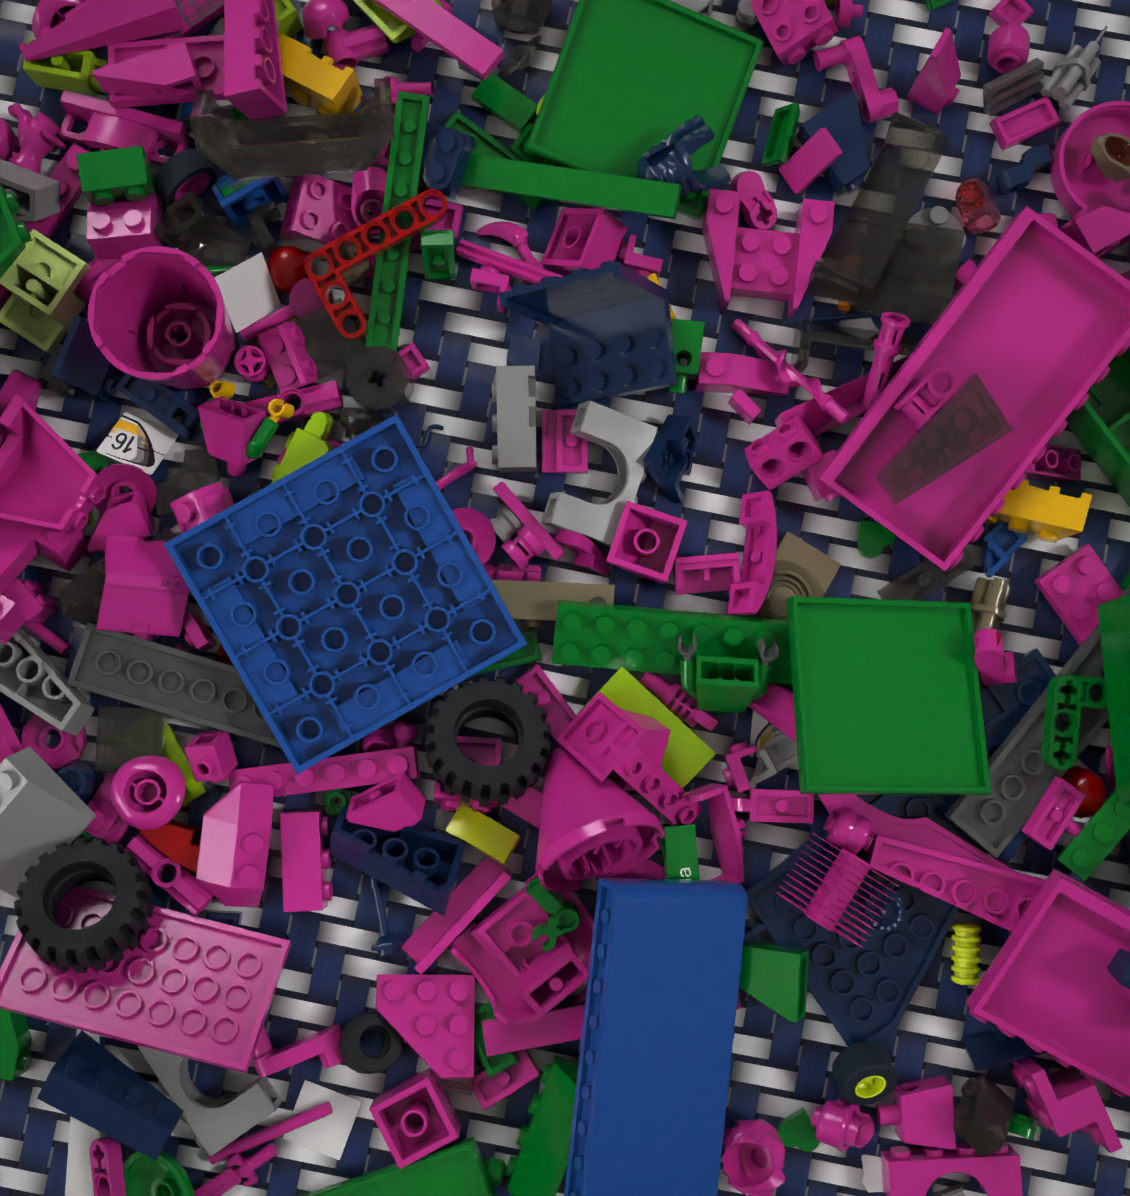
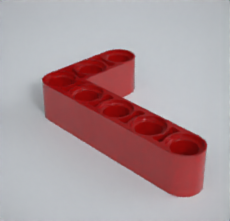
M435 189L426 190L307 256L304 265L305 271L341 335L348 339L357 340L366 334L368 328L367 320L342 275L442 221L448 210L447 201L442 192ZM432 198L438 199L442 203L441 210L437 214L427 213L424 210L427 200ZM404 213L410 214L414 218L412 227L406 230L400 229L396 225L397 218ZM373 229H381L385 232L386 236L383 243L373 245L369 242L368 237ZM346 244H353L357 247V255L352 260H344L341 257V249ZM319 259H325L329 264L327 273L322 276H317L313 272V265ZM336 287L342 288L345 293L343 302L338 305L331 304L328 298L330 291ZM350 316H357L361 322L360 329L353 334L347 333L344 328L345 320Z

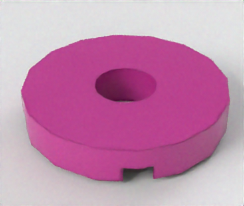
M35 713L22 729V748L31 747L52 770H61L72 762L77 761L82 756L87 745L85 726L75 736L61 731ZM51 730L58 731L61 736V742L56 748L50 747L46 740L47 734Z

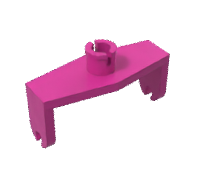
M710 783L684 793V802L689 800L690 803L708 799L710 832L722 870V875L710 880H729L739 884L745 882L741 838L746 836L747 830L740 831V829L745 828L746 824L741 818H736L727 785Z

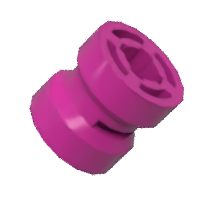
M526 526L517 532L515 539L512 541L507 540L500 546L502 551L520 571L528 565L530 558L539 556L545 551L541 542Z

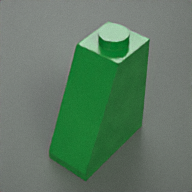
M744 941L739 988L787 1020L798 1022L806 1014L809 950Z

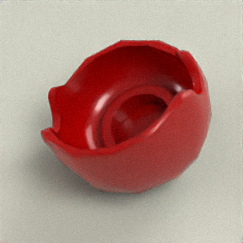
M283 246L272 252L267 261V267L276 290L290 294L292 287L298 281L309 278L304 267L305 260L309 255L307 252L295 246Z
M1076 766L1069 768L1061 779H1064L1085 795V798L1073 815L1074 817L1079 819L1092 817L1107 800L1108 792L1105 783L1094 772Z

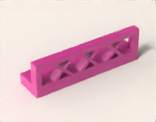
M67 90L63 91L60 99L67 113L58 135L66 141L90 147L83 140L86 131L78 134L71 132L75 120L89 124L93 112L116 116L156 130L159 136L153 149L154 154L150 157L153 165L161 167L168 160V158L159 156L157 150L168 145L177 147L174 154L176 155L187 150L191 140L183 122L128 107L113 108L110 102Z
M485 856L452 891L445 915L443 916L433 911L404 942L401 948L417 963L414 969L420 975L512 878L513 873L505 865Z

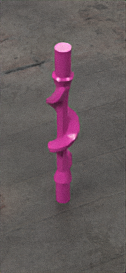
M739 318L732 323L731 329L741 336L747 345L753 347L760 358H769L777 365V372L783 384L789 387L802 386L817 400L821 409L826 410L839 423L844 424L849 420L851 415L834 401L833 396L823 392L818 377H804L786 361L787 350L775 351L761 339L757 331L754 332Z

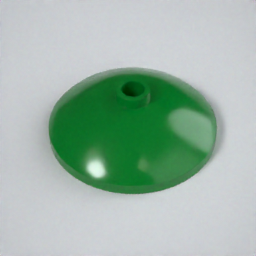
M137 1151L129 1156L123 1164L126 1196H195L192 1183L184 1168L176 1159L163 1151L156 1161Z

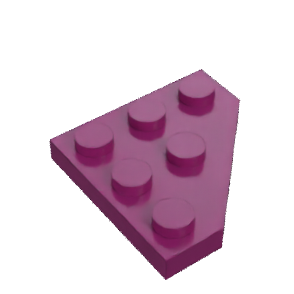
M377 975L375 1009L430 1066L433 1072L439 1078L474 1077L475 976Z

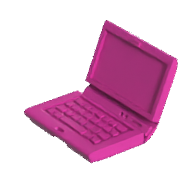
M114 534L105 535L106 578L96 630L171 637L180 636L189 587L164 546V543L168 541L138 539V537Z

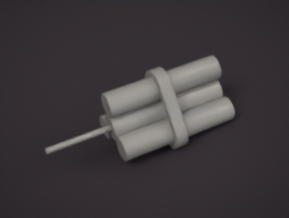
M1107 26L1104 27L1095 42L1090 41L1084 49L1077 44L1073 45L1064 59L1056 63L1053 68L1054 73L1041 90L1043 97L1048 95L1049 98L1052 97L1059 102L1058 105L1061 109H1070L1081 91L1087 90L1091 83V77L1101 64L1100 59L1094 56L1100 49L1098 41L1107 30Z

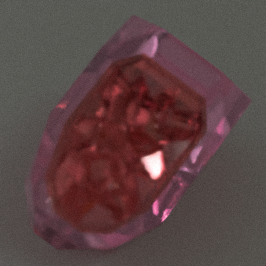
M972 177L962 182L957 189L955 199L967 229L972 234H984L997 227L1001 216L989 187L985 182Z

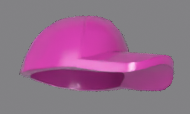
M367 166L354 172L351 212L357 227L382 215L387 172L381 168ZM368 210H370V211L372 212V215H371V216L368 215V213H367ZM373 229L369 235L379 236L380 229Z

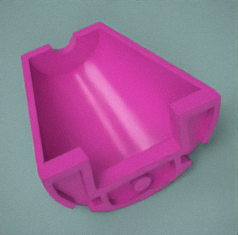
M15 394L0 417V424L11 431L0 448V518L62 531L73 529L79 532L86 526L88 514L94 504L102 500L105 494V487L100 485L99 476L20 396Z

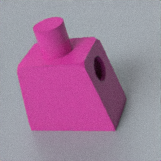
M944 1076L896 1085L893 1090V1104L876 1105L878 1125H895V1132L902 1142L944 1149H956L953 1087Z

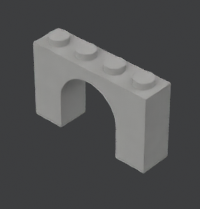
M593 401L579 403L570 434L604 447L612 455L617 467V482L611 495L598 504H592L562 492L550 493L541 523L556 529L581 533L592 542L611 548L626 501L638 503L636 494L639 485L643 483L647 475V468L643 459L656 438L655 434L658 427Z
M138 1046L143 1064L147 1068H152L158 1077V1085L165 1095L170 1096L173 1102L184 1110L180 1119L184 1123L189 1124L195 1133L194 1139L200 1149L206 1150L210 1157L275 1112L282 1102V1099L267 1077L258 1078L231 1097L222 1099L208 1097L193 1085L188 1071V1058Z

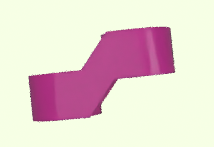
M744 171L736 174L731 181V191L741 192L739 208L743 212L747 225L752 229L765 230L771 228L777 220V209L774 199L765 190L762 178L754 171Z

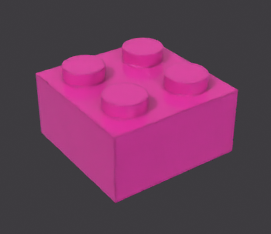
M17 578L3 592L8 599L17 604L28 622L45 623L58 611L54 606L56 604L50 596H45L42 592V586L36 581Z

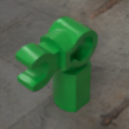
M536 876L528 883L525 891L548 914L552 915L547 919L548 922L546 924H539L533 928L531 938L536 940L540 935H547L549 938L543 943V950L547 952L554 947L558 936H563L566 932H572L579 926V912L577 906L570 901H564V897L559 892L544 889L540 884L538 876Z

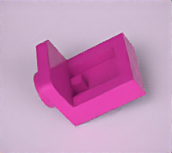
M631 234L629 243H622L618 261L623 262L624 266L635 270V272L644 277L655 273L659 280L663 259L633 253L637 235Z
M482 266L481 270L472 268L470 277L472 289L494 294L511 290L510 277L508 275L499 274L497 269ZM498 296L497 310L499 313H505V308L500 306V296Z
M742 741L729 746V752L723 754L727 768L722 770L729 788L734 786L738 793L751 789L740 758L757 752L756 745H747L746 741Z

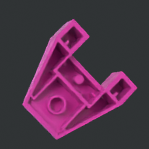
M0 518V642L5 645L26 621L17 604L2 595V593L37 554L70 572L88 551V544L82 531L78 532L73 529L62 531Z

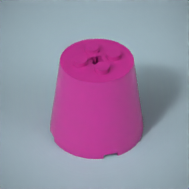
M151 246L136 249L122 255V259L113 265L107 272L103 271L96 281L89 299L88 322L94 343L112 365L133 377L185 390L198 389L210 385L211 382L219 379L225 373L235 353V333L221 290L215 278L200 261L178 249Z

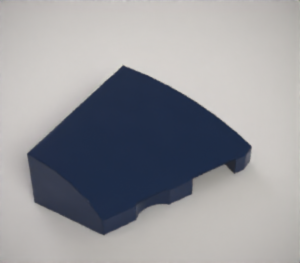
M668 414L643 462L651 477L662 491L675 503L682 504L685 495L680 490L682 476L690 475L692 459L696 452L699 438L691 417Z

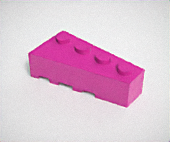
M225 0L224 97L252 122L288 114L275 0Z

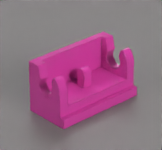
M726 553L675 558L673 563L675 595L730 591L731 584L740 583L739 554Z

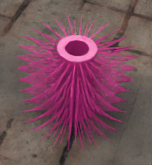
M825 841L840 851L834 862L826 858L833 863L831 867L821 863L829 869L827 874L803 860L825 874L824 879L798 865L821 880L820 885L793 870L817 886V891L788 875L794 881L813 892V897L784 881L802 893V895L811 899V901L806 902L801 897L781 887V889L807 905L806 909L784 895L777 894L796 908L802 910L805 916L831 932L834 931L864 948L858 942L851 939V937L836 929L835 926L838 925L866 941L857 933L841 924L839 920L841 918L860 931L870 935L842 915L847 913L854 919L872 928L848 912L846 908L849 906L871 921H874L849 903L852 900L879 916L853 899V896L857 894L875 905L856 891L858 888H861L869 893L860 887L862 881L868 884L863 879L865 876L870 877L867 875L869 869L878 875L880 874L872 870L870 864L844 848L840 850Z

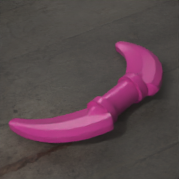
M501 221L487 224L477 231L478 236H495L509 242L517 250L521 261L544 269L543 263L537 262L536 258L533 257L527 241L529 233L521 226ZM525 280L522 281V284L525 283V284L533 285V283H530V282H528V281H525Z

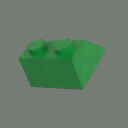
M142 146L76 154L82 193L90 203L109 205L118 199L139 201L145 199L148 195H155L153 181L156 171Z

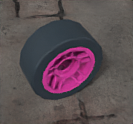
M187 149L169 158L155 174L153 183L157 192L170 207L184 208L192 205L209 192L215 183L217 173L216 169L198 149Z

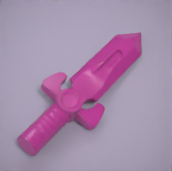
M270 1143L251 1157L243 1158L239 1153H234L226 1162L228 1169L195 1190V1196H221L239 1184L242 1177L246 1178L243 1181L245 1187L257 1183L259 1177L254 1170L278 1155L276 1146Z

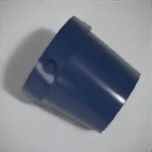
M90 760L74 761L57 772V775L82 801L92 799L104 781L103 769Z

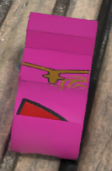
M996 629L977 631L974 634V661L984 686L1017 682L1016 657L1014 651L1004 652L1002 633Z

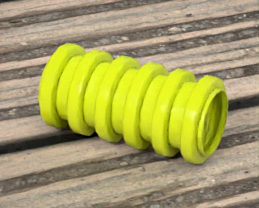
M956 922L951 925L952 930H955V934L951 935V939L955 941V944L951 945V949L954 950V954L951 955V960L954 961V964L951 965V970L954 971V975H951V981L960 985H977L981 980L978 977V973H981V968L978 967V963L981 962V957L978 956V953L981 952V947L978 946V942H981V937L978 936V932H981L982 928L975 923Z

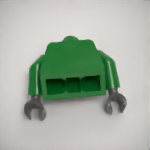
M693 633V643L690 645L682 643V634L678 636L677 649L683 655V658L680 659L681 686L691 698L697 699L698 709L711 711L714 715H723L725 712L741 713L746 710L750 702L766 694L773 668L770 662L779 655V649L775 640H773L772 647L768 650H765L764 639L760 638L758 640L757 649L761 656V661L759 662V659L696 655L695 659L693 654L697 650V636Z

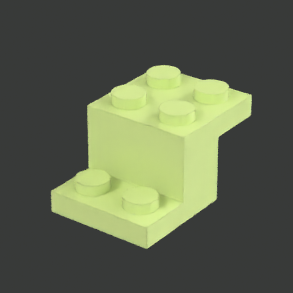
M32 229L30 232L32 241L26 243V248L0 278V284L12 292L0 310V323L52 355L71 327L75 316H78L85 306L84 302L73 294V291L90 266Z

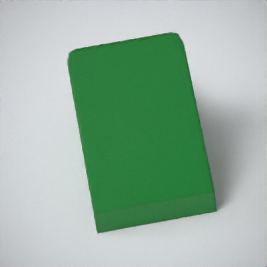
M424 230L421 234V250L425 280L456 279L453 230Z

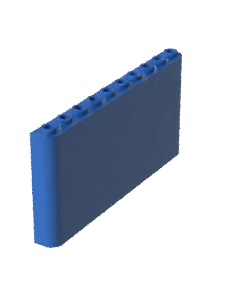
M599 878L564 1196H717L748 895L741 884L729 880Z

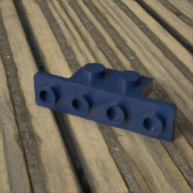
M994 1024V1032L964 1040V1047L974 1069L977 1071L1048 1053L1044 1050L1042 1053L1034 1051L1024 1042V1039L1015 1036V1038L1008 1037L996 1027V1024Z

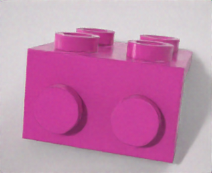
M752 0L751 7L784 67L789 63L795 64L801 61L806 56V52L815 46L820 47L832 40L834 34L839 31L823 0Z

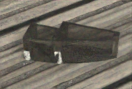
M966 546L962 550L964 553L963 558L953 569L948 567L946 571H943L930 560L924 558L877 592L884 600L922 601L949 584L954 578L975 566L977 562Z

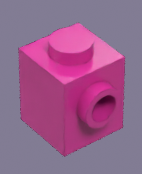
M226 731L200 732L185 747L195 782L209 781L210 783H218L224 781L238 765L229 733Z

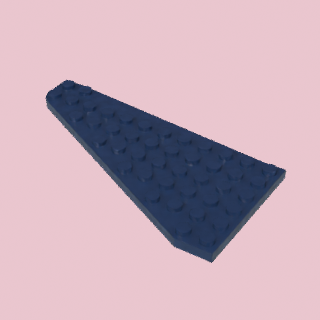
M1032 649L1016 660L1017 682L986 685L980 690L988 760L1048 687L1050 680L1056 676L1038 649ZM960 795L857 796L873 807L899 818L927 817L988 854V852L944 816ZM823 825L767 875L749 886L745 891L748 895L749 904L762 923L766 925L767 930L779 946L809 950L807 988L846 1045L849 1047L861 1042L875 1043L898 1026L959 908L871 868L880 875L869 869L867 875L870 877L865 876L863 879L868 884L862 881L860 887L870 891L874 890L871 886L884 888L883 885H885L892 891H896L898 897L903 899V906L906 908L904 913L905 920L901 922V927L894 929L892 932H880L877 928L873 930L847 913H843V917L870 935L860 931L841 918L839 920L841 924L857 933L866 941L838 925L835 928L851 937V939L858 942L864 948L834 931L831 932L805 916L802 910L796 908L777 894L784 895L806 909L807 905L781 889V887L791 891L806 902L811 901V899L802 895V893L784 881L794 885L810 896H814L813 892L794 881L788 875L817 891V886L793 870L818 885L821 884V880L798 865L821 879H824L826 876L803 861H807L827 874L829 869L821 863L831 867L833 863L826 858L834 862L836 856H838L840 851L825 842L827 841L826 835L828 831L823 830ZM861 849L855 856L867 862L869 854ZM858 888L856 891L864 898L868 895V893L862 890L861 888ZM854 894L853 899L865 905L863 898ZM852 900L850 901V905L865 914L861 905ZM847 906L846 910L871 926L870 922L865 919V916Z

